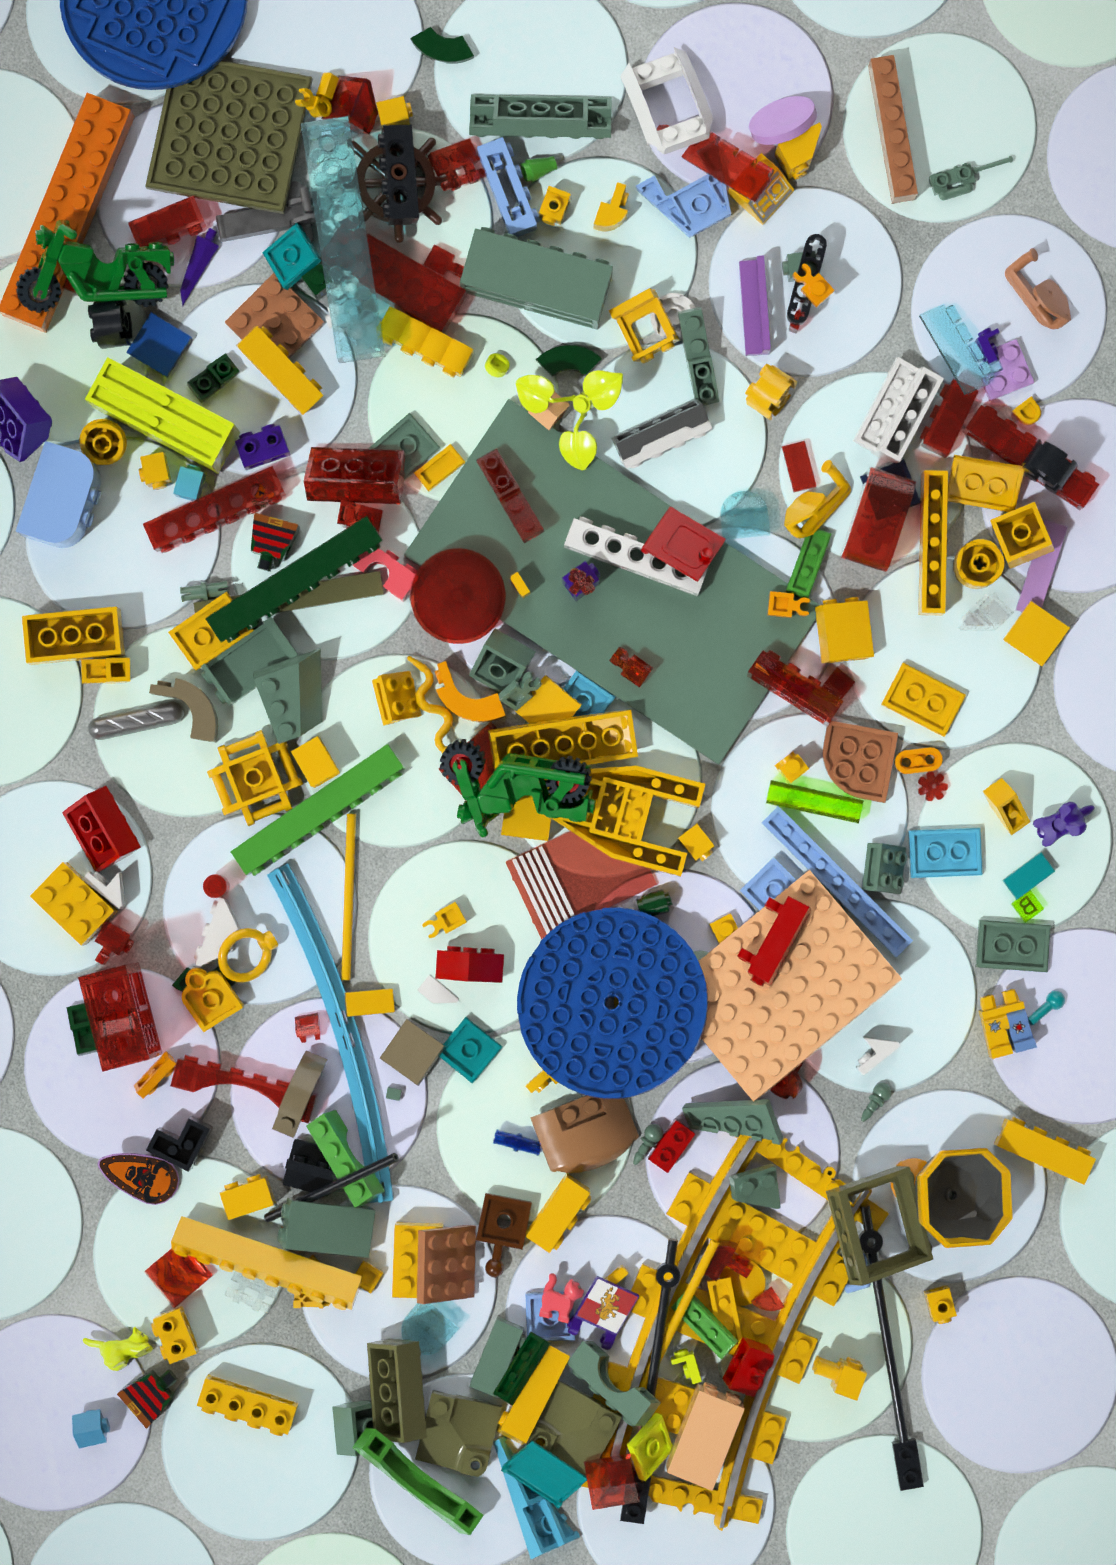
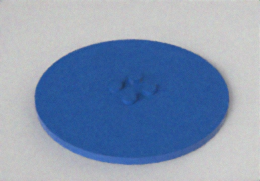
M60 0V12L69 40L77 53L93 70L103 77L126 87L142 90H164L185 85L200 78L224 59L240 35L247 12L248 0Z

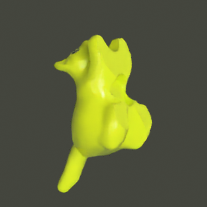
M136 1327L133 1328L132 1335L125 1340L107 1342L83 1338L82 1340L89 1347L99 1348L100 1354L104 1359V1365L113 1371L124 1369L130 1358L142 1357L153 1350V1347L147 1343L149 1341L148 1336Z

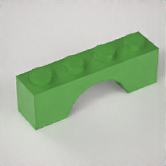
M337 1110L323 1113L306 1125L337 1179L364 1167L349 1148L347 1142L348 1129ZM374 1173L343 1187L355 1208L369 1203L385 1192Z

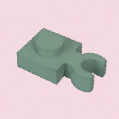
M530 671L525 673L520 683L514 680L498 694L500 701L517 711L533 697L531 691L541 687L540 678L537 677L534 681H531L533 679L532 673Z

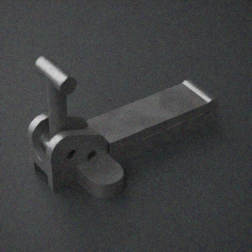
M297 181L291 182L284 214L250 209L216 216L221 242L289 230L298 223L302 226L312 243L313 232L311 225L325 223L319 194H310L309 187H303Z

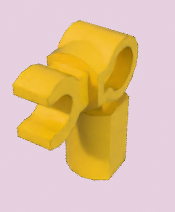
M323 73L316 96H313L312 91L308 88L299 89V92L304 96V100H295L296 105L306 107L314 118L328 117L332 110L329 101H332L339 78L332 73Z

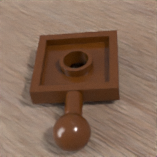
M485 1192L476 1240L494 1244L492 1259L485 1265V1271L490 1277H499L504 1271V1265L501 1261L504 1246L523 1250L532 1205L531 1201ZM505 1214L510 1217L511 1224L508 1227L503 1228L498 1225L497 1218L500 1215Z

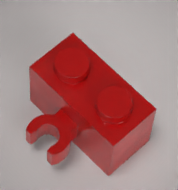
M742 1337L722 1379L730 1390L755 1397L757 1391L763 1385L768 1369L773 1365L775 1355L768 1345Z

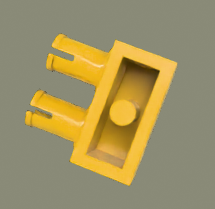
M817 1355L812 1366L814 1374L831 1379L830 1385L834 1393L858 1401L867 1376L863 1365L860 1364L861 1362L852 1357H847L846 1360L840 1358L835 1363Z

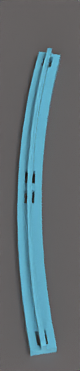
M287 863L267 874L295 930L323 999L343 1062L355 1111L364 1166H367L388 1156L370 1068L355 1017H347L348 1024L345 1023L342 1011L344 1010L346 1014L344 994L346 991L328 944L300 884ZM282 872L286 874L290 884H287ZM276 875H277V877L279 878V880H280V882H281L283 888L281 887L279 881L277 880ZM335 1013H337V1016H338V1019H339V1022H340V1025H341L340 1027H339V1024H338L337 1017H336V1014H335ZM350 1033H352V1037L356 1047L352 1046L351 1039L349 1036ZM343 1035H344V1038H345L346 1045H347V1048H348V1049H346V1046H345V1043H344V1040H343V1037H342ZM388 1166L374 1173L380 1184L384 1182L385 1196L380 1194L369 1203L394 1200L390 1167Z

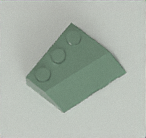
M321 648L253 672L254 682L278 744L300 737L323 722Z

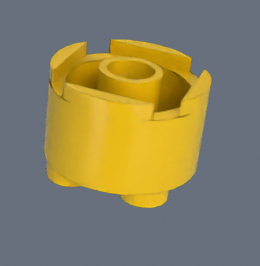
M765 364L759 373L761 377L757 383L752 382L745 392L747 395L746 404L767 419L772 420V414L776 416L789 400L791 395L788 391L790 387L795 389L797 381L775 365Z
M976 539L965 544L956 553L953 561V571L956 579L970 589H983L990 586L1001 576L1004 569L1002 553L993 542L985 539ZM978 559L980 560V564L984 565V567H981L979 570L976 569V565L973 564V562L977 561Z

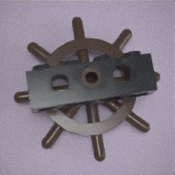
M383 125L381 134H378V145L368 152L354 140L348 142V148L361 161L357 167L355 179L336 180L334 187L338 190L355 189L358 200L364 208L363 212L354 220L353 224L356 228H361L373 216L378 220L387 222L388 225H394L395 241L401 243L404 241L403 225L417 224L422 213L435 225L442 223V218L429 207V204L434 195L435 186H452L455 184L456 179L453 176L435 177L433 167L426 157L436 145L434 138H429L420 149H417L413 145L412 125ZM416 166L420 168L424 177H416ZM368 167H371L382 178L365 179ZM417 187H425L421 199L417 195ZM381 188V192L372 199L367 189ZM401 195H402V196L405 198V200H406V201L403 202V203H401Z

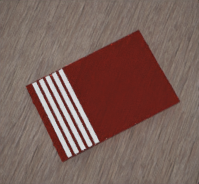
M571 831L505 862L541 939L560 923L583 912L587 913L602 908H609L657 885L650 869L613 859Z

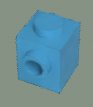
M100 1409L72 1415V1433L78 1448L107 1443V1432H110L108 1418L103 1417Z

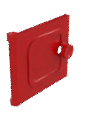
M669 507L642 546L641 551L644 554L649 553L698 582L726 539L679 512L674 507Z

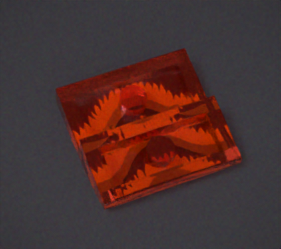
M172 1248L144 1271L146 1276L173 1308L177 1307L213 1276L208 1268L199 1262L197 1258L189 1255L187 1257L179 1256Z

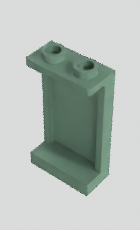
M272 617L267 618L263 621L264 624L209 663H204L201 666L204 670L201 673L203 678L209 685L211 683L217 688L215 694L222 704L227 702L231 706L257 688L253 678L254 671L299 656Z
M287 1198L286 1204H283L281 1210V1217L284 1218L283 1228L280 1227L278 1231V1242H280V1246L284 1249L369 1258L376 1210L368 1206L355 1208L353 1206L298 1201Z

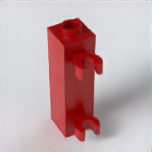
M790 896L787 897L784 905L770 897L765 904L766 909L777 913V918L756 955L741 948L737 956L740 960L751 965L747 971L749 976H751L750 980L761 987L764 984L771 986L811 912L809 906Z

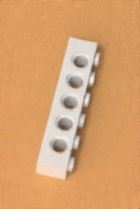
M580 517L579 520L573 519L564 548L698 596L707 569L697 582L688 576L678 577L675 574V568L668 564L663 569L654 568L652 561L656 557L649 553H643L644 557L642 560L634 561L630 557V552L634 549L641 550L644 545L637 541L638 537L628 533H624V536L615 533L614 528L602 525L601 528L592 525V520ZM595 533L598 535L599 541L594 545H590L585 540L586 535ZM612 541H617L621 545V550L617 553H612L608 550V544Z

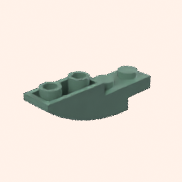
M697 307L679 311L680 333L694 399L697 398L702 405L720 402L702 308Z

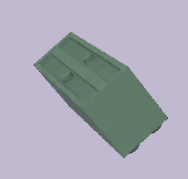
M481 227V230L475 228L460 280L462 293L588 328L598 329L613 273V266L609 265L608 261L603 259L589 260L586 259V255L573 252L572 255L563 252L562 248L556 246L545 248L540 246L541 243L534 240L520 241L517 240V236L509 233H504V236L495 234V230L487 227Z

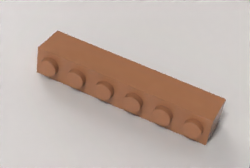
M894 55L871 58L868 70L891 204L913 201L916 199L918 191Z

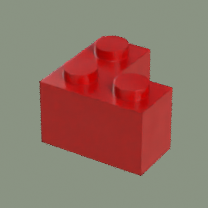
M447 946V950H437L435 979L502 983L504 954H496L495 949L481 948L480 952H477L478 948L463 947V951H461L459 946Z

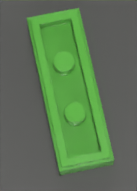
M818 529L813 535L805 537L785 592L793 593L800 598H809L832 535L831 533Z
M684 1293L671 1307L674 1311H676ZM694 1295L682 1319L720 1359H723L739 1341Z

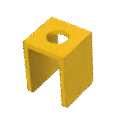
M318 736L291 751L311 787L316 788L340 774L335 762Z

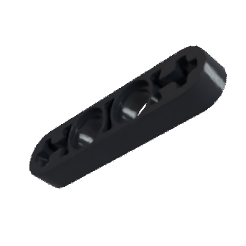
M813 234L807 238L797 272L799 276L803 277L806 275L802 265L807 262H812L816 266V272L811 274L813 277L820 273L827 248L826 239L822 235ZM815 240H818L819 245L822 246V248L817 249L815 257H820V260L805 256L806 254L811 256L813 246L809 245V243H814ZM795 281L787 310V319L791 324L799 326L806 322L812 303L807 297H800L798 295L797 288L804 284ZM798 302L808 303L807 306L803 304L801 308V314H804V317L800 316L799 320L794 319L795 316L791 314V311H796Z

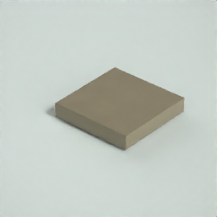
M406 1019L380 1056V1059L419 1086L446 1046Z

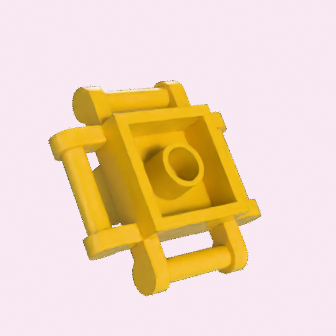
M259 730L251 737L228 746L222 745L217 747L223 765L207 771V774L213 780L223 806L221 810L224 816L241 809L247 825L251 826L257 820L283 810L289 811L293 809L286 791L302 786L303 782L301 778H298L287 748L289 746L287 741L268 747L263 731ZM256 744L260 745L261 749L234 760L229 758V755ZM275 752L279 753L290 781L283 784L272 757V754ZM226 772L237 800L235 804H232L221 777L222 773ZM279 794L280 802L251 813L249 806Z

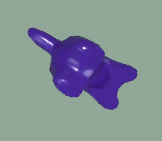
M1067 802L1055 814L1037 818L1033 821L1032 825L1037 828V835L1043 838L1042 845L1048 847L1065 835L1079 836L1083 834L1087 829L1084 817L1091 814L1095 807L1089 805L1079 808L1075 802Z

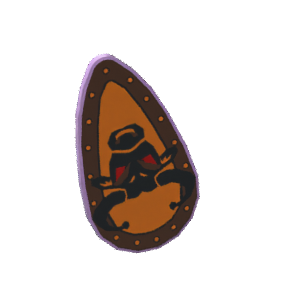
M116 1153L101 1157L98 1160L97 1164L100 1171L110 1183L143 1203L151 1205L165 1203L173 1197L178 1189L179 1177L177 1170L173 1164L159 1157L136 1153Z

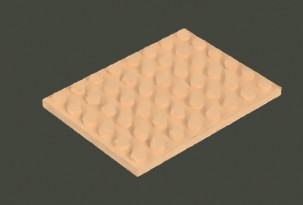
M810 870L774 898V900L784 905L787 897L790 896L809 906L811 912L771 986L764 984L761 987L750 980L751 976L747 972L751 965L737 957L741 948L754 955L758 953L778 916L777 913L766 909V906L699 960L708 993L707 1020L701 1039L753 1102L763 1096L902 981L900 975Z

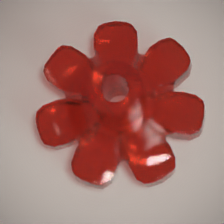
M573 568L569 572L568 578L573 582L569 588L572 594L576 595L581 590L585 595H588L595 591V586L593 585L595 580L591 575L586 577V572L578 568Z
M927 772V779L920 777L918 780V784L922 785L918 789L919 795L926 794L925 800L929 802L933 801L934 797L937 800H941L944 797L941 791H946L948 784L942 783L944 780L942 774H938L935 777L934 772Z

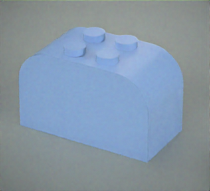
M45 441L16 532L23 537L57 548H68L77 544L84 536L86 528L91 526L94 514L91 513L93 506L99 503L101 491H99L101 476L97 466L79 451Z

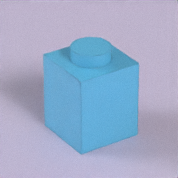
M190 464L187 465V468L180 466L173 492L176 497L199 503L206 478L204 472H201V468Z

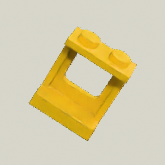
M649 288L608 310L612 319L617 321L633 353L631 358L634 362L641 361L642 364L647 363L655 358L653 354L659 351L665 353L675 347L674 343L680 340L655 289ZM650 313H655L667 338L643 350L632 325Z

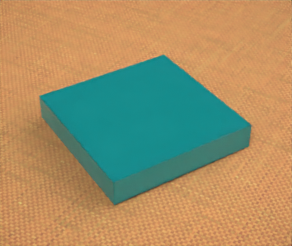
M298 223L293 225L262 252L282 287L286 290L290 289L301 279V276L322 261L304 229Z
M465 1017L443 1044L446 1047L439 1057L473 1084L503 1046L469 1018Z

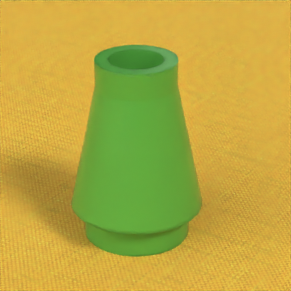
M550 156L526 159L524 163H521L520 167L525 181L535 182L546 174L557 170V163L555 158Z

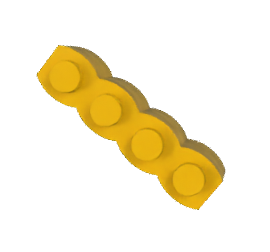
M389 306L377 329V334L380 335L379 340L390 346L393 343L401 346L400 351L409 356H413V354L422 357L421 361L430 367H434V365L442 367V372L452 378H455L456 375L462 376L474 353V349L391 306Z

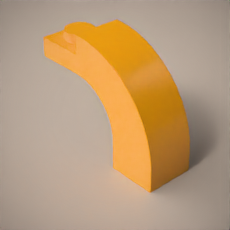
M444 661L437 664L439 670L434 671L438 683H444L445 687L436 689L443 704L452 713L467 721L479 723L491 722L506 717L498 693L481 699L465 697L456 689L447 662Z

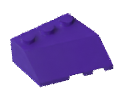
M16 376L0 380V447L2 446L5 453L17 461L23 462L49 438L52 419L42 408L39 401L29 392L27 386Z

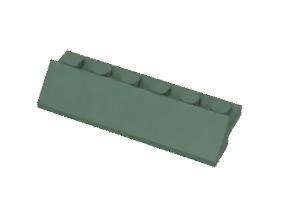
M471 94L469 135H476L477 137L500 136L504 138L510 136H523L525 138H532L534 136L548 138L570 137L573 139L581 137H593L595 139L611 138L612 97Z

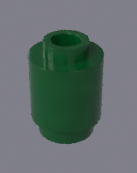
M663 889L642 895L640 899L636 900L639 911L651 916L670 912L669 907L673 906L669 892L664 893Z

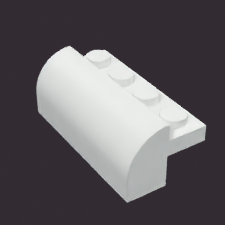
M897 357L852 441L871 451L870 453L878 458L891 463H899L944 378L925 367L917 368Z

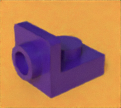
M987 328L979 332V337L974 341L985 367L995 364L998 360L996 357L999 355L998 350L993 342H989V340L999 335L1000 331L998 328L993 331L991 328Z

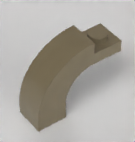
M175 678L174 687H171V682L157 681V685L150 684V694L180 699L190 708L193 718L191 739L217 742V713L213 703L201 689L178 678Z
M307 1050L305 1051L281 1102L272 1127L273 1130L292 1138L295 1137L328 1059Z

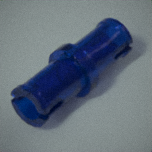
M496 1129L493 1144L513 1148L515 1152L520 1150L539 1156L541 1151L539 1141L522 1137L520 1133L515 1135Z

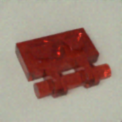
M470 138L430 152L428 155V159L437 177L446 174L448 180L441 183L443 191L450 189L455 191L460 189L461 185L467 183L474 184L479 179L485 177L484 169L476 170L473 165L480 158ZM463 168L465 174L458 176L456 170Z

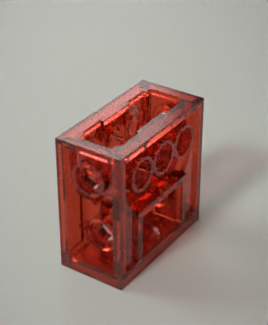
M139 962L78 977L102 1072L149 1060L163 1054ZM114 990H115V991L117 992V994H118V999H117V1000H116V999L114 998V996H113Z

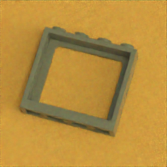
M896 1166L826 1191L850 1285L864 1286L933 1260L932 1245L928 1240L926 1229L918 1221L914 1175L910 1167ZM892 1182L909 1248L905 1252L866 1266L849 1197Z

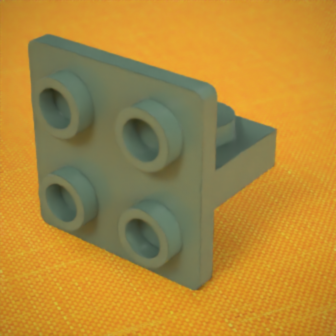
M867 843L862 890L901 894V889L904 885V865L907 861L906 847L883 843Z

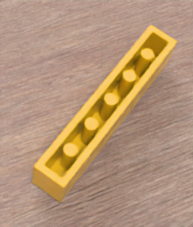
M924 470L921 473L918 615L942 616L945 614L948 471Z

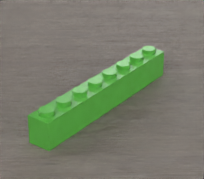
M386 744L237 846L230 853L245 875L252 873L253 876H256L266 869L264 864L270 860L273 863L285 856L283 851L289 847H292L293 850L305 842L303 840L305 836L310 833L314 836L322 831L324 823L329 820L333 823L344 815L343 810L349 806L351 809H354L364 802L362 797L368 793L373 796L382 790L381 784L388 779L391 782L395 781L403 775L401 771L405 768L391 747Z

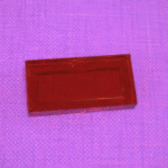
M805 441L782 446L781 449L793 493L816 488Z

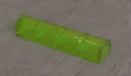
M770 780L765 804L859 824L864 800Z

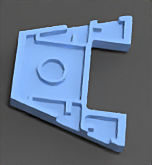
M717 142L712 143L697 153L708 174L673 194L665 195L655 175L636 185L637 191L689 238L731 216Z

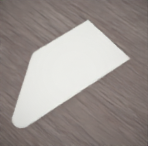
M431 975L417 989L418 992L433 1004L458 1002V998Z

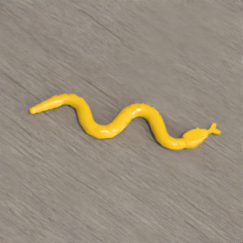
M408 656L407 659L426 676L425 682L421 684L416 692V703L421 710L439 714L444 719V723L435 734L434 739L436 747L443 753L447 746L443 744L442 739L452 728V714L444 706L430 704L425 700V694L430 690L434 682V675L425 664Z

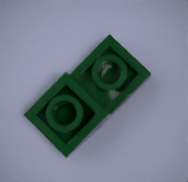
M225 353L210 363L203 372L188 381L187 386L202 403L229 383L240 371Z

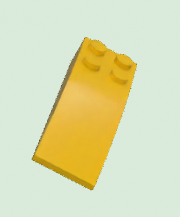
M631 709L488 730L494 770L504 756L509 753L558 761L561 757L567 759L568 756H573V760H576L578 757L581 764L585 762L587 765L638 757Z

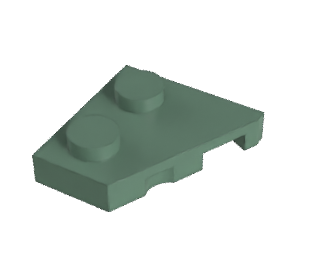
M772 1163L729 1176L731 1195L735 1201L774 1209L781 1208L776 1166Z

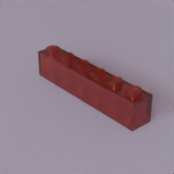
M981 405L962 432L1009 464L1022 466L1023 461L1035 445L1037 438L1029 432L1023 433L1018 430V426L1013 421L1007 418L1003 420L997 416L998 412L992 407ZM1076 469L1064 488L1058 490L1056 495L1080 511L1085 507L1100 484L1095 481L1096 477L1089 472L1084 471L1082 473ZM1037 479L1036 482H1038L1042 486L1045 485L1043 482Z

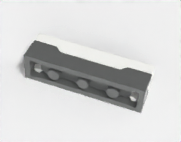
M696 398L612 437V441L626 469L629 467L636 468L642 465L644 460L658 458L665 453L664 451L672 447L674 449L680 448L686 444V441L692 438L698 439L705 436L707 431L712 429V426L702 403Z

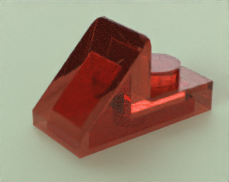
M341 500L337 524L347 528L368 515L379 532L383 510Z

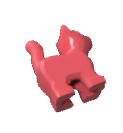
M551 1273L543 1291L542 1307L540 1308L539 1316L550 1319L552 1318L551 1311L556 1310L559 1312L558 1321L569 1323V1315L573 1309L574 1302L583 1297L584 1290L573 1279H570L565 1285L564 1294L553 1290L557 1277L554 1273Z

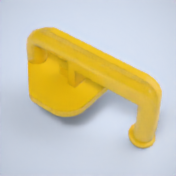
M826 460L821 467V471L827 473L837 485L826 497L823 493L805 492L798 496L786 510L784 526L795 538L800 539L813 535L851 492L850 484L837 467L832 464L831 460ZM808 519L807 522L801 528H799L797 524Z

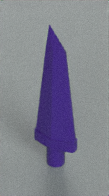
M208 228L204 238L198 235L196 237L180 289L182 307L219 245L213 243L217 231Z

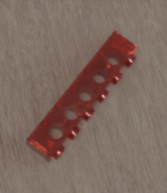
M271 466L145 522L143 526L153 549L156 552L161 551L163 554L175 548L174 545L179 542L186 544L195 540V535L199 533L209 534L218 529L217 525L224 522L228 525L238 521L239 516L244 513H248V515L260 511V506L264 504L274 505L283 500L282 496H285L286 493L274 467ZM258 486L264 487V495L260 498H255L253 490ZM235 496L243 497V504L237 508L232 507V499ZM213 506H220L222 509L218 517L210 516V509ZM193 515L199 516V524L195 527H190L188 525L189 518ZM170 525H177L178 533L172 537L168 536L167 528Z

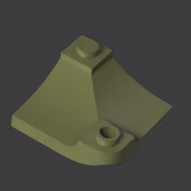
M558 1380L529 1437V1443L531 1441L536 1443L538 1438H543L545 1444L541 1447L590 1478L603 1451L612 1438L622 1418V1414L601 1404V1401Z
M432 1390L425 1417L427 1438L420 1439L415 1460L459 1471L461 1474L473 1477L482 1475L487 1469L502 1406L458 1394L452 1395ZM478 1461L480 1466L475 1469L471 1466V1462Z

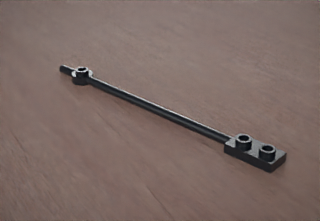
M862 1205L860 1210L864 1230L860 1233L859 1240L862 1250L868 1253L869 1264L879 1261L877 1252L883 1246V1238L877 1230L873 1229L870 1205ZM874 1238L875 1244L873 1246L867 1245L868 1239ZM882 1279L873 1282L899 1439V1441L891 1443L899 1489L904 1491L924 1487L916 1439H908L883 1284Z
M672 1238L668 1239L665 1263L659 1265L656 1270V1279L661 1285V1293L646 1389L654 1397L656 1394L670 1291L680 1280V1271L675 1265L678 1240ZM669 1272L673 1277L670 1280H666L664 1278L665 1273ZM636 1469L634 1472H627L620 1521L644 1524L651 1476L646 1481L638 1478Z

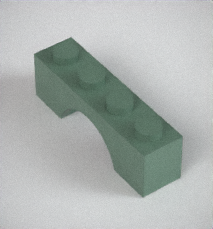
M582 1341L567 1362V1365L572 1368L571 1372L577 1378L584 1379L589 1384L588 1388L593 1393L605 1398V1403L608 1407L615 1411L618 1410L623 1415L622 1419L628 1425L633 1427L645 1426L661 1402L644 1387H634L626 1392L615 1387L608 1374L610 1356L594 1341Z

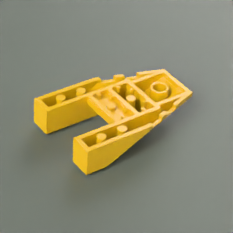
M640 766L590 769L589 776H592V780L584 795L586 796L590 789L593 790L592 799H596L594 813H590L587 821L573 822L561 817L551 818L613 859L681 877L687 853L641 841L652 797L699 808L705 784Z

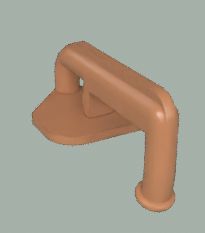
M1031 248L1006 268L1005 277L1041 325L1052 330L1060 329L1071 321L1066 295L1051 279H1047L1032 288L1020 272L1027 264L1038 260L1037 251ZM1050 314H1052L1053 316H1055V317H1057V318L1054 320V319L1051 317Z

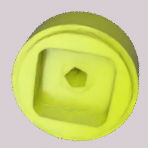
M498 353L491 354L485 362L486 371L491 376L497 378L505 376L510 367L507 358Z

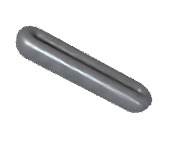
M170 701L94 718L88 726V731L94 739L105 740L179 723L184 716V710L179 703Z

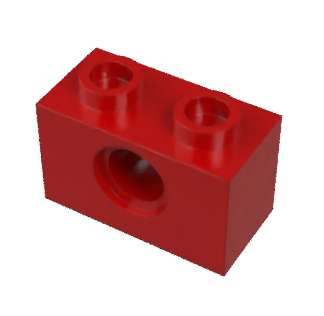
M674 1119L663 1134L662 1139L649 1154L648 1160L669 1173L695 1136V1132L677 1119Z

